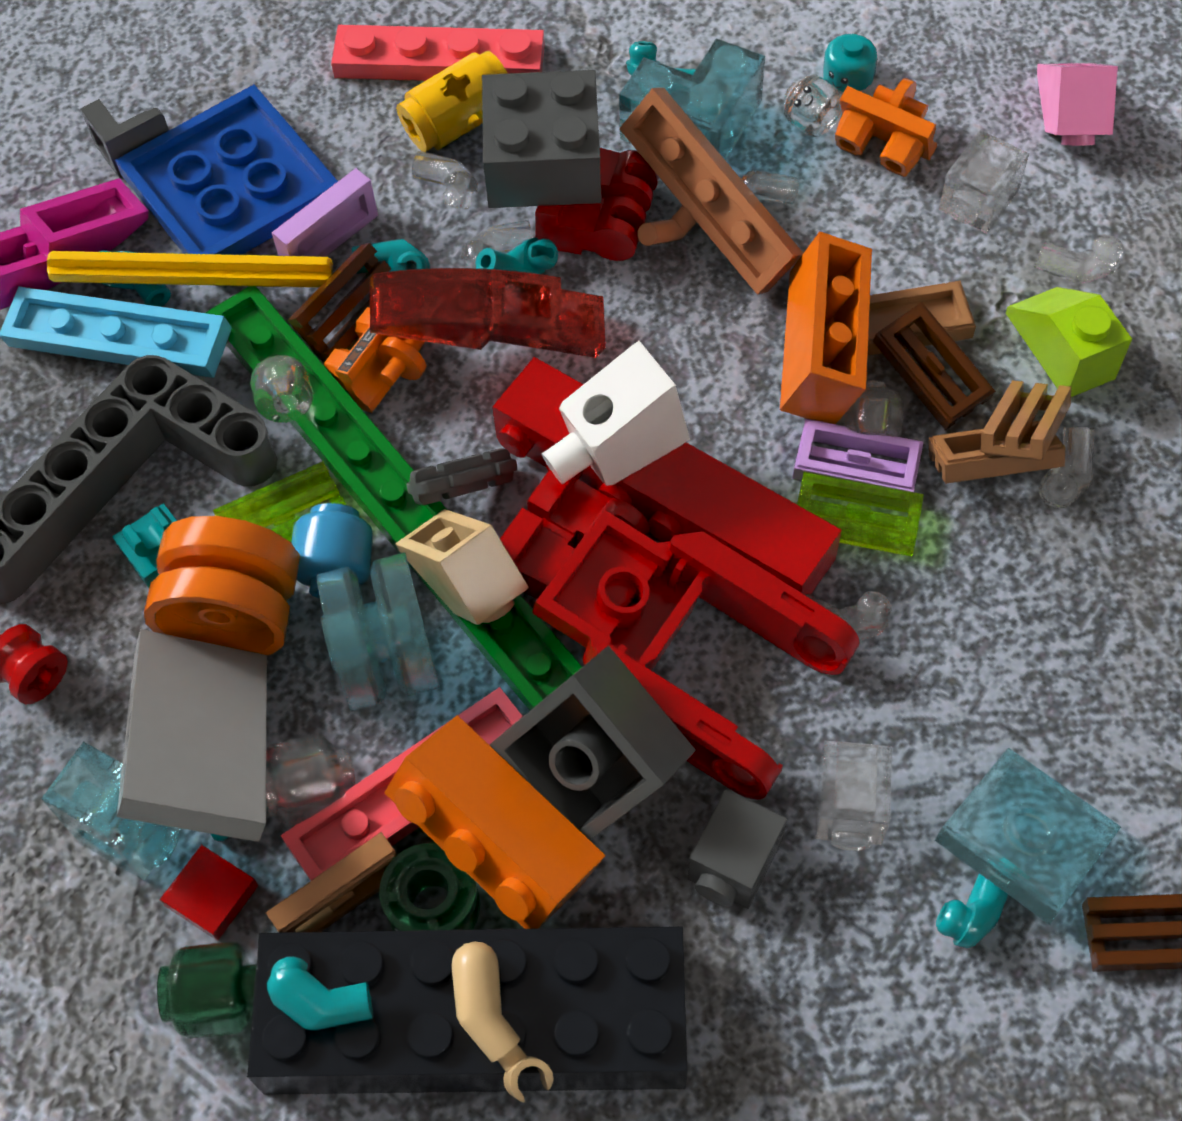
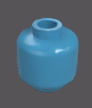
M337 503L318 504L311 508L310 513L301 516L295 522L292 545L300 554L297 581L308 586L309 593L312 596L329 600L342 599L346 597L347 590L360 587L369 579L373 532L372 527L364 519L360 518L359 512L355 508Z

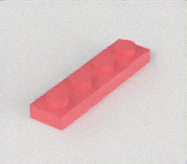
M338 25L331 65L334 78L426 81L473 52L480 55L485 51H490L501 61L508 74L542 72L545 47L544 30Z
M499 687L458 716L490 745L522 717V714ZM440 728L280 835L310 881L380 832L383 833L391 846H393L419 828L417 824L408 821L402 816L396 804L384 792L404 758Z

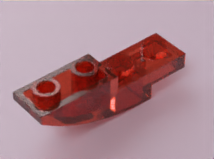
M431 268L374 273L370 278V333L482 350L489 341L593 358H596L606 349L603 296L561 289V277L496 269Z

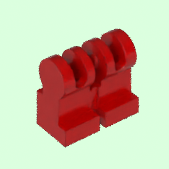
M600 148L601 203L537 206L535 211L536 238L539 240H551L558 251L581 255L583 250H587L609 260L624 261L630 259L635 254L639 242L638 229L646 221V212L650 209L653 191L657 188L660 177L636 150H627L619 153Z
M549 469L528 498L527 510L521 508L500 537V540L529 587L524 593L538 599L604 509L646 536L650 532L648 520L633 505L621 499L610 498L577 479V475L561 484Z

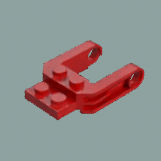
M604 509L536 600L532 613L586 648L583 656L584 665L609 645L696 749L687 759V762L741 796L755 800L764 799L781 773L783 765L780 763L777 765L773 758L763 749L735 732L738 728L736 724L653 672V668L692 613L698 598L711 604L808 667L828 675H838L844 671L859 647L860 641L857 633L845 620L704 531L674 535L670 541L657 543Z

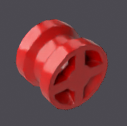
M19 624L11 627L0 635V683L7 682L11 695L25 705L34 704L44 699L57 687L65 675L68 665L67 657L53 645L44 646L41 635L29 625Z

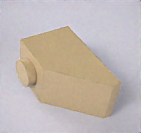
M444 509L395 543L400 553L455 615L476 625L482 622L489 623L507 614L514 606L513 599L529 588L491 524Z

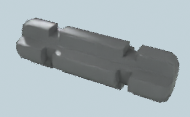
M499 448L484 452L483 455L475 454L437 464V470L436 466L416 469L410 473V482L406 484L408 494L413 496L416 504L421 506L442 501V497L443 499H450L487 489L488 485L494 487L509 483L513 480L514 471L517 470V462L515 459H511L507 449Z

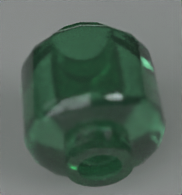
M238 942L187 945L179 948L173 954L170 964L161 966L158 972L157 1001L162 1022H172L175 1031L187 1039L240 1033L248 1025L251 1017L256 964L249 963L246 951Z

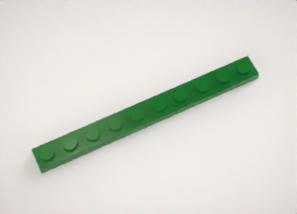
M248 286L205 312L222 315L227 319L232 329L226 346L285 417L289 415L287 419L529 711L582 668L542 619L532 613L533 609L521 595L513 599L514 606L507 614L489 623L482 622L476 625L455 615L405 559L395 543L446 509V507L440 501L424 506L415 503L413 496L408 494L406 486L410 482V473L414 470L256 286Z

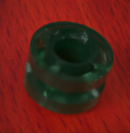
M423 843L405 849L393 858L383 873L379 890L380 902L392 931L473 930L481 905L476 881L466 872L456 868L449 861L445 851L436 843ZM437 886L448 891L445 900L433 909H421L414 905L415 898L425 888Z

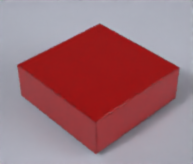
M201 844L160 898V901L165 907L218 941L259 885L253 877Z

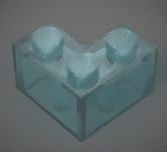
M716 38L693 75L643 57L619 94L620 127L652 88L664 87L726 160L762 102L765 56ZM620 131V139L630 143Z

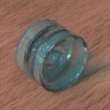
M406 553L373 561L370 575L376 601L367 604L359 577L349 567L317 574V585L324 614L321 616V624L334 673L339 674L348 706L352 712L384 704L388 692L382 668L383 662L392 661L399 689L408 697L440 689Z

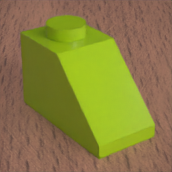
M1055 287L1010 305L1006 310V315L1057 389L1059 385L1071 386V397L1116 379L1132 338L1100 294Z

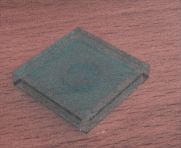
M1008 748L944 824L935 841L1050 925L1113 840L1121 826Z

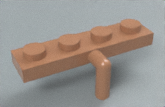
M664 87L652 88L619 129L680 201L682 206L671 219L642 224L638 229L639 241L645 246L681 240L698 223L757 295L768 292L799 260L803 252Z

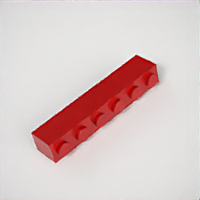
M533 357L492 406L496 438L509 453L519 458L527 456L545 466L549 471L550 468L541 453L569 434L559 407L566 398L584 384ZM687 442L614 485L606 486L591 466L577 474V479L610 498L621 499L637 508L648 520L650 533L661 542L670 541L674 535L704 531L807 597L811 596L836 560L842 532L840 528Z

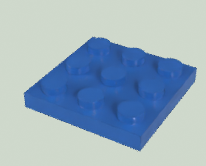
M254 84L115 160L122 177L183 254L243 255L273 238L271 232L338 182Z

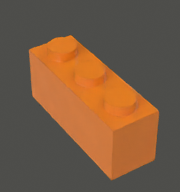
M819 231L791 269L789 274L780 411L806 419L836 424L866 390L872 263L871 248Z
M458 715L404 758L384 792L396 804L397 809L404 818L417 824L445 851L449 861L456 868L466 872L495 900L499 909L507 917L517 921L524 929H539L580 889L606 856Z

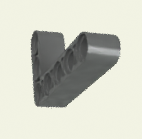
M146 355L135 359L0 499V604L14 601L24 594L165 440L236 484L256 486L267 481L274 474L278 459L264 420L257 413L166 358L157 355ZM252 446L251 448H249V449H247V450L239 451V450H241V449L244 448V447ZM41 518V519H40L39 521H37L36 523L31 524V523H32L33 521H35L36 519Z

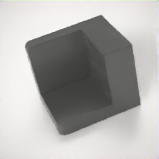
M100 99L80 108L95 146L119 178L122 175L116 164V159L169 131L165 117L158 108L144 111L120 124L115 121Z

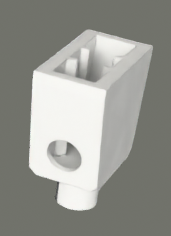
M640 341L636 342L562 402L559 409L569 434L541 454L561 484H564L589 466H591L606 486L616 484L690 440L676 385Z

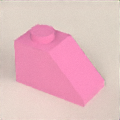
M1094 63L1038 64L1037 79L1045 132L1062 135L1061 145L1071 146L1095 145V135H1113L1118 66Z

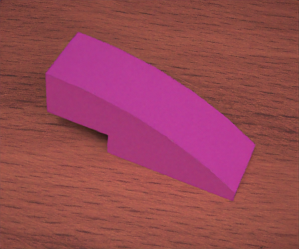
M120 178L21 208L20 226L0 232V310L11 306L18 286L48 290L62 283L49 280L47 258L50 252L111 251L148 220L149 210Z

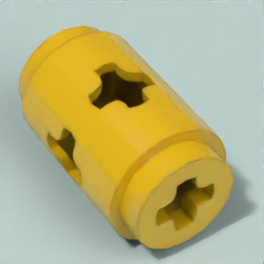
M485 51L480 55L474 52L406 92L404 95L405 100L397 104L396 109L401 124L412 142L422 152H427L433 147L436 150H440L483 124L482 75L508 74L501 61L492 52Z

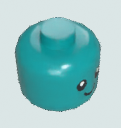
M844 34L836 37L828 44L825 51L823 78L829 86L841 92H844L847 86L859 91L866 89L872 84L876 73L878 60L876 47L869 39L862 35Z

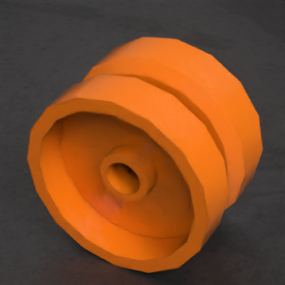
M191 516L172 522L162 535L156 559L159 575L150 584L144 609L145 624L153 632L264 655L274 654L284 646L290 616V605L287 603V600L295 592L300 554L290 541L279 534L245 520L222 516Z

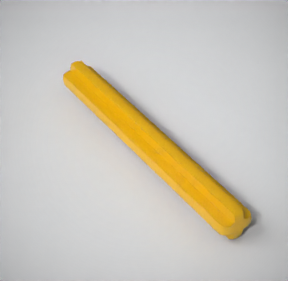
M52 251L48 254L47 273L49 280L53 282L319 288L333 274V263L329 257Z

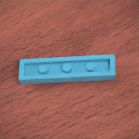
M18 286L0 330V338L9 347L129 365L135 359L146 355H157L166 358L192 375L214 378L232 327L222 315Z

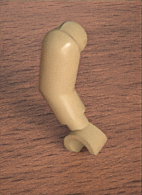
M474 941L463 944V946L456 950L452 958L456 1017L460 1025L491 1062L498 1061L505 1070L503 1080L507 1092L524 1103V1096L519 1090L517 1083L521 1071L526 1067H537L540 1072L543 1088L549 1090L554 1080L552 1070L542 1060L527 1056L518 1045L521 1040L502 1015L499 963L495 951L483 942Z

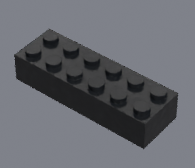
M683 926L259 933L247 1077L264 1095L507 1091L503 1080L505 1070L498 1061L491 1062L460 1025L456 1017L452 958L456 950L463 946V944L476 941L489 945L497 954L502 1015L521 1040L518 1045L527 1056L536 1057L548 1064L553 1073V1084L549 1090L543 1088L538 1068L535 1066L526 1067L518 1076L517 1083L520 1091L686 1089L688 1069ZM295 956L307 962L308 967L306 971L328 989L367 982L373 1006V1019L320 1030L304 1029L273 1005L267 991V982L271 976V969L280 959Z

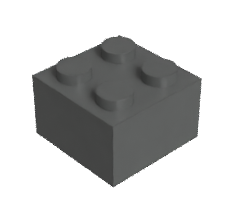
M596 70L482 75L483 166L488 208L601 203Z
M609 645L490 744L502 758L589 840L661 788L696 751Z

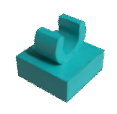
M164 503L153 508L149 513L134 523L128 524L120 532L112 536L119 550L148 588H150L151 582L159 575L156 559L163 532L172 522L177 521Z

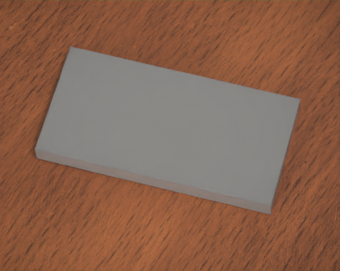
M140 629L134 654L117 817L250 841H260L266 824L267 655Z

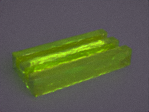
M324 461L220 506L214 509L213 512L215 516L245 520L262 527L273 524L277 527L271 530L292 543L293 526L300 518H295L296 513L327 499L329 503L346 505L343 497L341 498L334 480L331 479Z
M804 472L797 505L840 528L842 532L839 543L912 557L924 494ZM811 495L853 503H848L847 506L835 503L811 499ZM869 506L906 512L908 515L903 517L872 511Z

